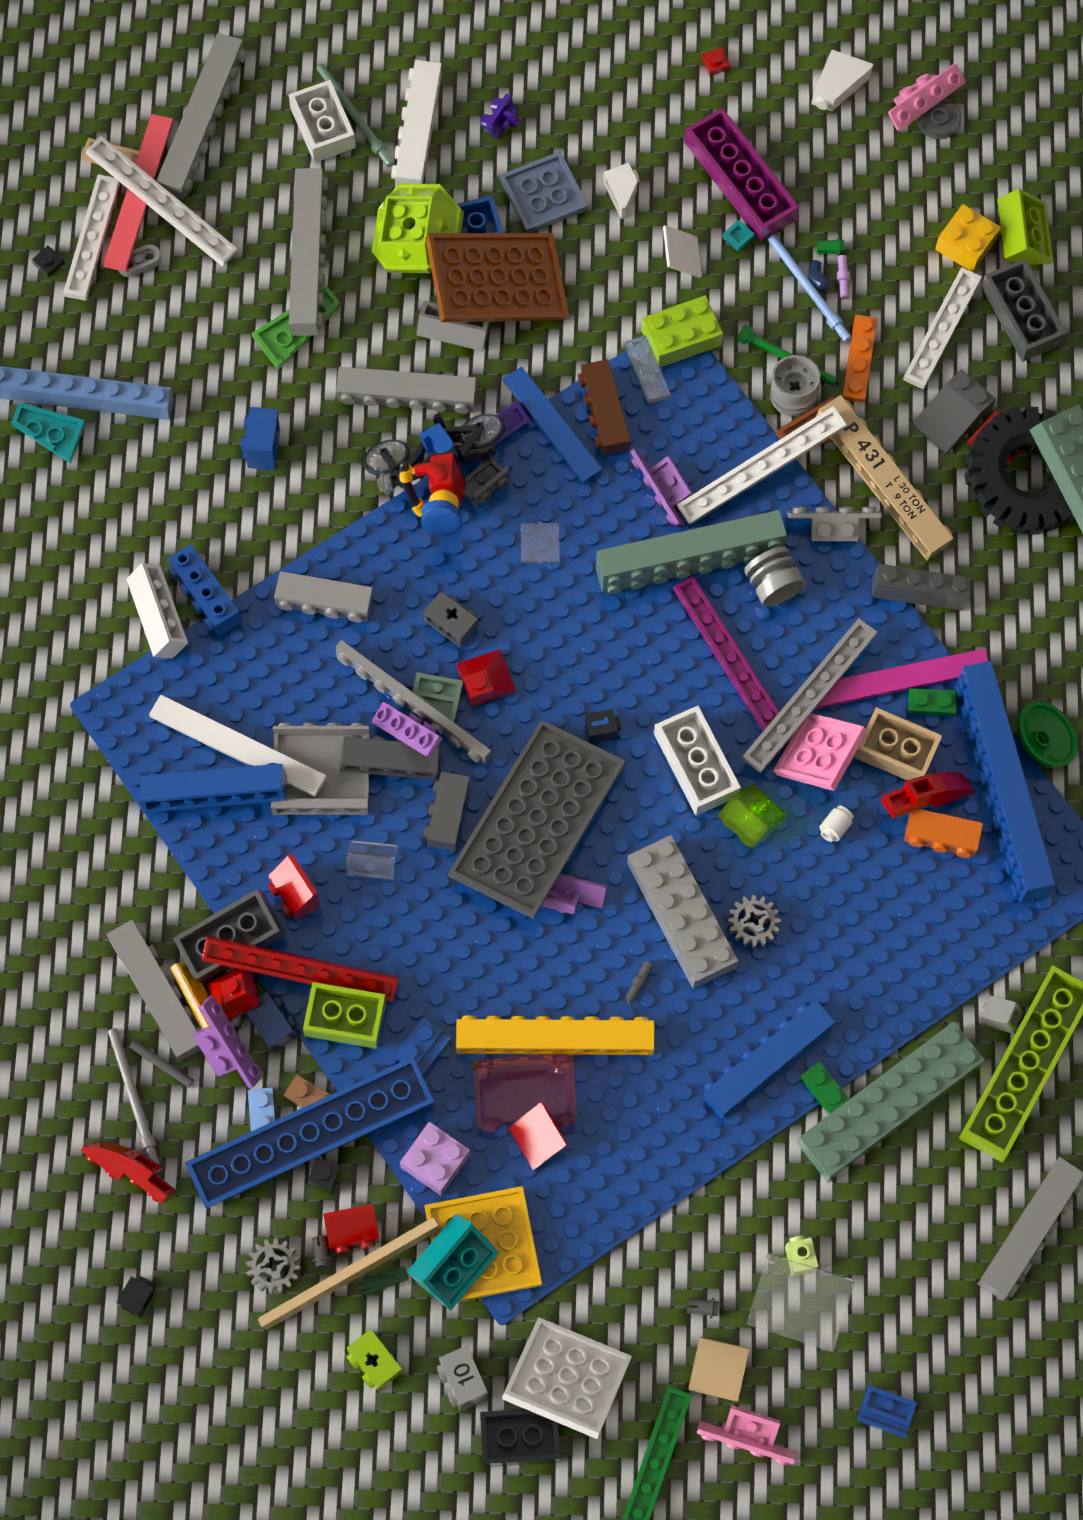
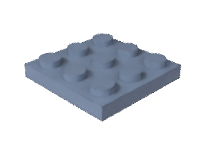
M561 151L499 175V180L526 233H531L588 210V204Z

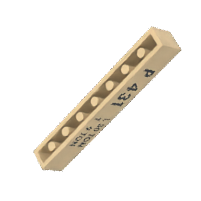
M840 395L821 407L816 417L833 406L836 408L846 423V428L830 438L926 561L947 548L953 540L950 529L940 522L936 511L925 503L921 492L918 489H914L910 484L907 474L899 470L892 455L885 452L881 447L880 440L867 429L866 422L855 414L851 403L848 400H844Z

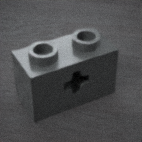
M440 592L423 612L426 623L460 648L478 628L477 615L471 609L461 607L457 599L450 594L445 595L443 592Z

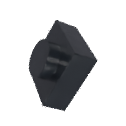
M48 245L32 259V263L48 278L65 264L64 259Z

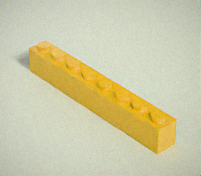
M463 1016L462 1019H457L456 1053L653 1055L654 1021L648 1020L647 1017H636L634 1020H624L623 1017H610L609 1020H599L598 1017H585V1020H575L574 1017L565 1016L561 1017L560 1020H550V1017L539 1016L535 1020H526L523 1016H513L511 1020H504L499 1016H488L486 1019H476L475 1016Z

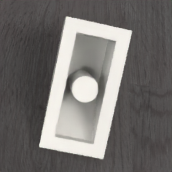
M629 163L604 171L603 183L621 219H624L637 192V183L639 182L637 171L635 169L632 170Z

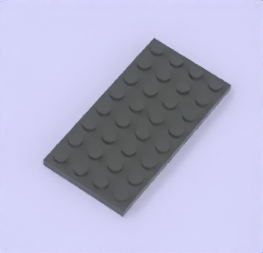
M541 720L448 872V876L535 919L624 768L625 760Z

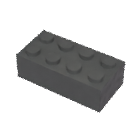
M1025 258L984 276L981 288L1022 362L1063 345L1067 331Z
M256 889L173 939L194 979L204 984L231 968L201 961L207 935L265 948L286 936V933L265 893Z

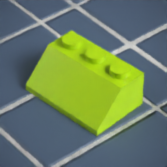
M1021 189L998 198L997 212L1000 217V234L1002 236L1005 259L1015 263L1025 258L1029 265L1053 263L1046 202Z

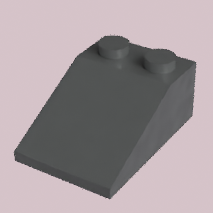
M961 369L945 384L912 423V426L944 454H947L992 410L996 398Z

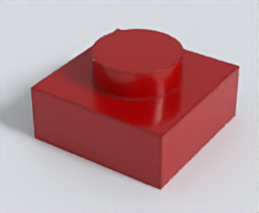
M723 47L702 53V61L709 76L730 70V63Z

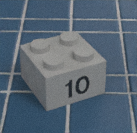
M468 1346L439 1357L440 1365L437 1366V1371L442 1383H448L450 1389H447V1395L452 1407L458 1406L461 1412L488 1400V1392Z

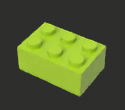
M706 295L642 317L641 331L658 368L722 346L723 332Z
M312 982L303 1026L304 1036L377 1049L386 1006L385 994Z

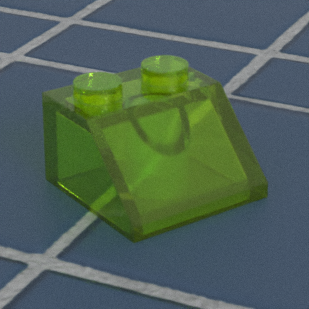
M755 784L733 795L717 815L727 828L732 829L740 837L741 841L751 848L762 843L788 817Z

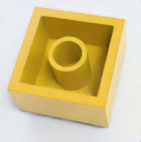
M962 204L938 237L935 250L969 271L974 272L997 241L1001 227Z

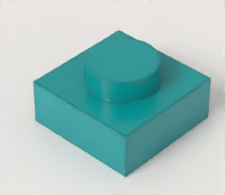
M737 220L723 233L722 238L739 252L754 239L755 234L740 220Z

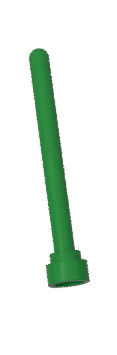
M744 324L738 334L737 341L744 345L752 343L781 359L793 355L757 336L753 328ZM818 368L821 380L830 385L837 384L838 380L835 376Z

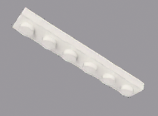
M97 175L63 293L65 297L87 301L120 186V182L114 177Z
M961 267L903 378L904 381L924 390L982 276Z

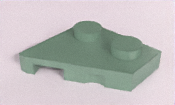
M416 672L412 692L455 723L463 681Z

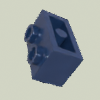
M265 992L259 997L260 1005L246 1011V1014L270 1049L279 1051L300 1035L296 1028L299 1025L291 1014L286 1013L283 1008L286 1005L278 994L273 995Z

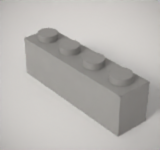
M280 571L274 599L275 605L283 610L297 609L310 615L320 613L325 614L329 618L337 619L338 617L348 618L352 622L360 623L362 621L368 622L373 589L368 586Z

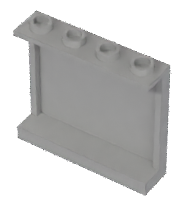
M281 723L279 726H273L275 751L325 774L327 779L316 798L287 784L286 801L271 802L272 815H369V774L339 771L343 737L354 734L370 739L369 726H365L362 723H352L350 726H341L338 723H328L326 726H317L314 723H305L303 726Z

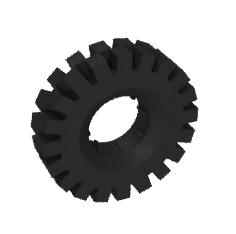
M1027 406L1024 411H1021L1020 407L1012 408L1004 415L1001 412L993 417L989 423H986L969 447L970 451L966 455L964 467H968L964 474L966 485L972 486L969 495L973 503L980 501L982 504L978 510L985 517H988L990 514L995 517L993 524L1002 529L1007 524L1011 526L1010 532L1022 534L1025 530H1028L1029 535L1041 534L1044 529L1049 532L1058 528L1073 516L1050 469L1048 487L1046 489L1041 488L1036 493H1030L1026 490L1022 491L1012 483V480L1010 481L1006 471L1008 456L1010 454L1014 456L1019 450L1034 453L1046 463L1030 429L1057 415L1056 412L1046 409L1041 414L1039 413V407Z

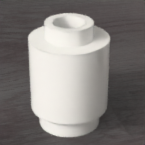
M843 806L834 808L819 826L821 836L829 842L839 841L851 826L852 819L854 818L853 814Z

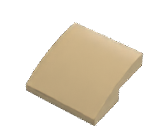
M700 1337L688 1390L738 1402L749 1348Z

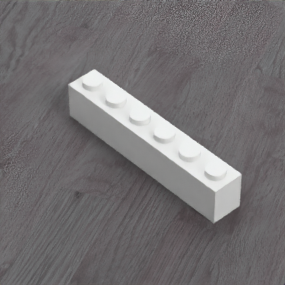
M415 60L414 68L409 69L408 81L411 82L410 88L406 87L405 101H408L407 107L402 109L404 126L399 127L398 139L401 140L400 146L396 145L395 159L398 160L397 165H393L391 179H395V188L398 184H423L442 77L441 63Z

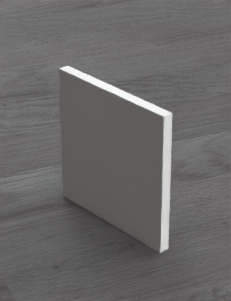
M664 225L667 267L701 278L698 237Z

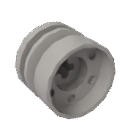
M799 355L784 357L777 362L772 373L770 399L773 406L780 413L797 417L814 408L817 403L820 372L817 365L811 359Z
M777 547L766 551L754 558L745 567L744 572L750 579L751 585L758 586L756 594L764 607L775 606L787 601L799 593L806 585V580L797 567H793L795 561L790 556L791 553L786 547Z

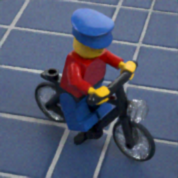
M435 414L433 416L435 425L424 429L419 434L421 443L410 458V450L406 443L399 440H386L377 443L367 451L363 458L364 468L373 475H380V478L377 479L380 493L384 492L388 496L390 492L395 491L396 486L403 488L409 502L413 506L412 510L422 518V528L426 532L434 535L454 533L462 526L459 506H461L466 486L465 472L460 463L468 464L470 461L477 459L480 462H488L491 460L492 455L497 454L493 444L503 436L505 431V423L497 415L480 414L470 418L462 426L446 428L442 416ZM459 442H460V443L462 444V445L454 446L453 443H459ZM426 452L428 457L422 464H417ZM429 475V488L432 495L429 502L425 504L421 498L417 497L411 482Z

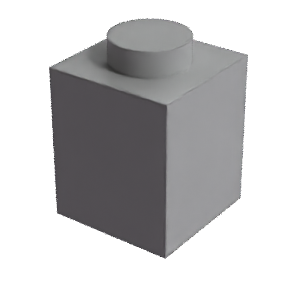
M990 995L988 1002L982 1008L981 1018L988 1027L1015 1034L1024 1012L1016 1002Z

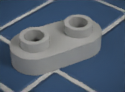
M145 245L133 250L128 265L132 267L127 268L126 272L118 270L119 273L125 277H132L157 267L161 262L159 249L154 245Z

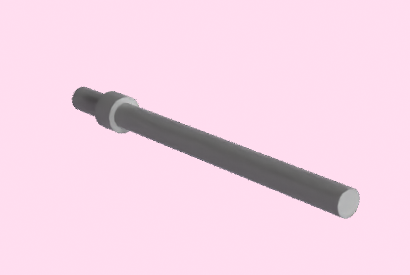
M112 1028L108 1030V1034L142 1138L140 1140L142 1150L146 1151L148 1158L160 1165L155 1149L157 1144L154 1136L150 1134L118 1029Z

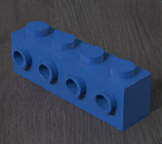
M192 544L167 558L170 564L168 571L174 581L178 579L181 582L179 586L183 594L193 599V602H191L192 606L198 614L202 613L205 616L203 620L210 631L214 630L220 637L243 623L239 610Z

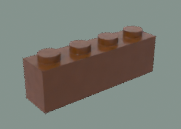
M609 360L582 364L581 373L578 374V381L580 387L585 388L586 394H583L585 407H590V426L595 428L597 435H594L596 448H601L602 456L629 451L630 438Z

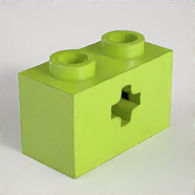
M371 1329L347 1347L349 1355L346 1358L355 1369L358 1366L364 1372L362 1379L370 1389L375 1387L380 1391L402 1373L401 1367ZM370 1356L373 1359L378 1358L376 1360L378 1365L376 1367L372 1364L367 1366V1358Z

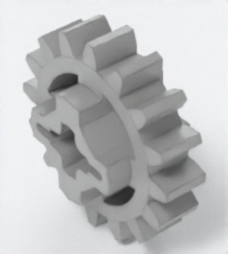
M752 895L751 901H748L744 896L742 904L736 901L734 903L736 910L730 909L729 915L733 917L727 921L728 925H732L729 933H736L734 941L737 942L742 939L743 947H746L748 943H751L753 949L756 948L757 943L765 947L766 939L772 942L774 940L773 934H778L779 928L776 926L780 925L781 919L775 917L779 911L771 910L773 902L765 904V897L757 901L756 896ZM744 911L745 918L738 922V916ZM753 918L754 921H758V925H755L753 922L749 923L750 919ZM770 921V927L764 933L763 925Z
M277 1238L274 1239L273 1244H269V1241L265 1239V1246L261 1247L256 1244L257 1252H249V1256L253 1260L246 1262V1266L252 1268L247 1272L248 1277L254 1276L251 1281L253 1286L260 1283L259 1290L261 1292L268 1288L269 1294H273L274 1289L277 1288L281 1294L283 1293V1286L286 1285L289 1289L292 1288L291 1279L294 1281L298 1280V1276L294 1273L301 1271V1267L295 1265V1263L300 1261V1257L292 1256L296 1250L294 1247L287 1249V1241L279 1245ZM274 1250L281 1251L287 1256L280 1257L274 1253ZM265 1253L266 1256L263 1262L257 1266L260 1257ZM275 1261L278 1265L277 1270L272 1272V1269L269 1268L271 1266L270 1262ZM290 1267L289 1273L282 1279V1274ZM260 1276H268L273 1279V1282H267Z

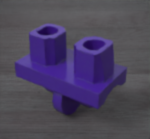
M505 94L503 99L495 97L491 102L493 114H483L480 119L482 128L488 130L494 139H499L505 129L507 130L509 126L517 127L520 122L516 116L518 108L512 102V95Z

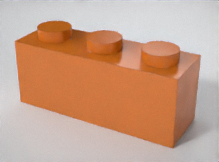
M917 809L909 813L904 841L909 842V845L913 847L927 846L936 852L945 853L949 851L956 853L959 857L970 858V856L974 857L978 850L983 823Z

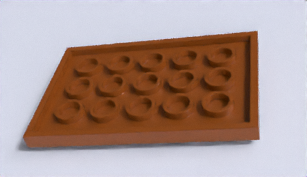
M553 233L428 234L425 237L441 322L567 320L569 318Z

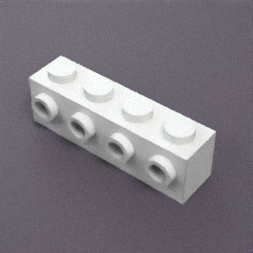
M141 563L127 578V582L153 657L173 659L188 642L161 566Z

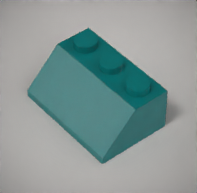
M455 1214L407 1273L422 1288L451 1311L500 1252L471 1222Z

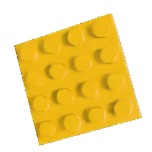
M523 1186L424 1205L427 1220L435 1218L443 1229L453 1216L457 1214L471 1222L500 1252L459 1302L542 1286ZM442 1230L430 1236L431 1242Z

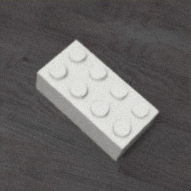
M699 706L655 724L654 735L696 816L739 797L741 787Z

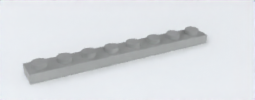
M858 618L746 751L742 760L762 773L876 637L877 631Z
M342 640L335 647L337 659L343 665H350L355 668V672L362 679L366 680L368 678L374 683L377 690L390 694L396 704L401 707L406 706L413 715L422 720L424 719L431 726L437 729L435 733L439 735L443 733L449 738V742L458 749L462 747L468 752L467 755L473 761H481L486 765L490 760L491 750L348 644Z

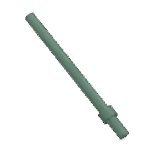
M320 64L317 67V71L325 81L331 80L340 103L372 145V151L382 159L388 168L393 166L394 161L386 151L387 147L382 140L377 139L325 65Z

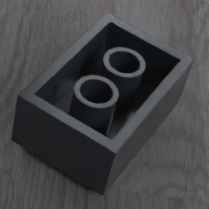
M527 1409L480 1412L483 1467L560 1463L558 1422Z

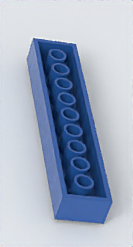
M986 661L963 666L961 674L958 676V682L955 684L957 697H961L963 702L961 706L963 718L967 719L969 723L967 732L969 740L974 741L976 748L974 749L975 761L980 763L982 769L980 771V779L982 785L987 787V804L989 808H993V825L995 830H999L1001 837L999 838V847L1001 852L1006 854L1005 868L1007 874H1011L1013 879L1011 884L1013 896L1018 897L1019 904L1046 899L1055 886V882L992 662Z
M411 1057L185 1162L205 1208L209 1209L306 1164L317 1157L319 1158L434 1104V1101L414 1057Z

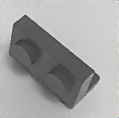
M491 457L490 461L483 462L465 477L464 496L474 507L480 503H486L494 491L502 489L508 484L510 470L507 467L503 469Z

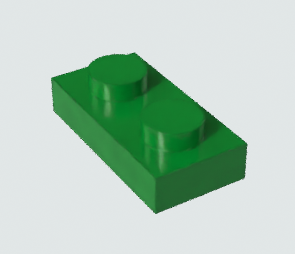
M909 688L908 714L955 716L956 691Z
M820 1061L800 1076L801 1081L828 1115L849 1100Z

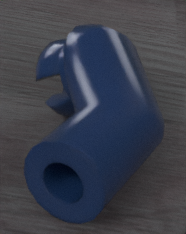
M812 260L808 279L816 289L827 291L831 286V282L820 273L822 263L818 260Z

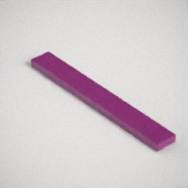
M692 576L674 586L673 590L763 732L778 715L779 710L697 580Z

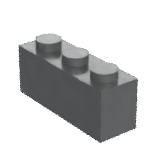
M441 772L440 779H435L433 793H436L435 802L430 801L428 815L432 817L430 824H425L423 838H427L428 847L456 852L470 785V778L468 776Z

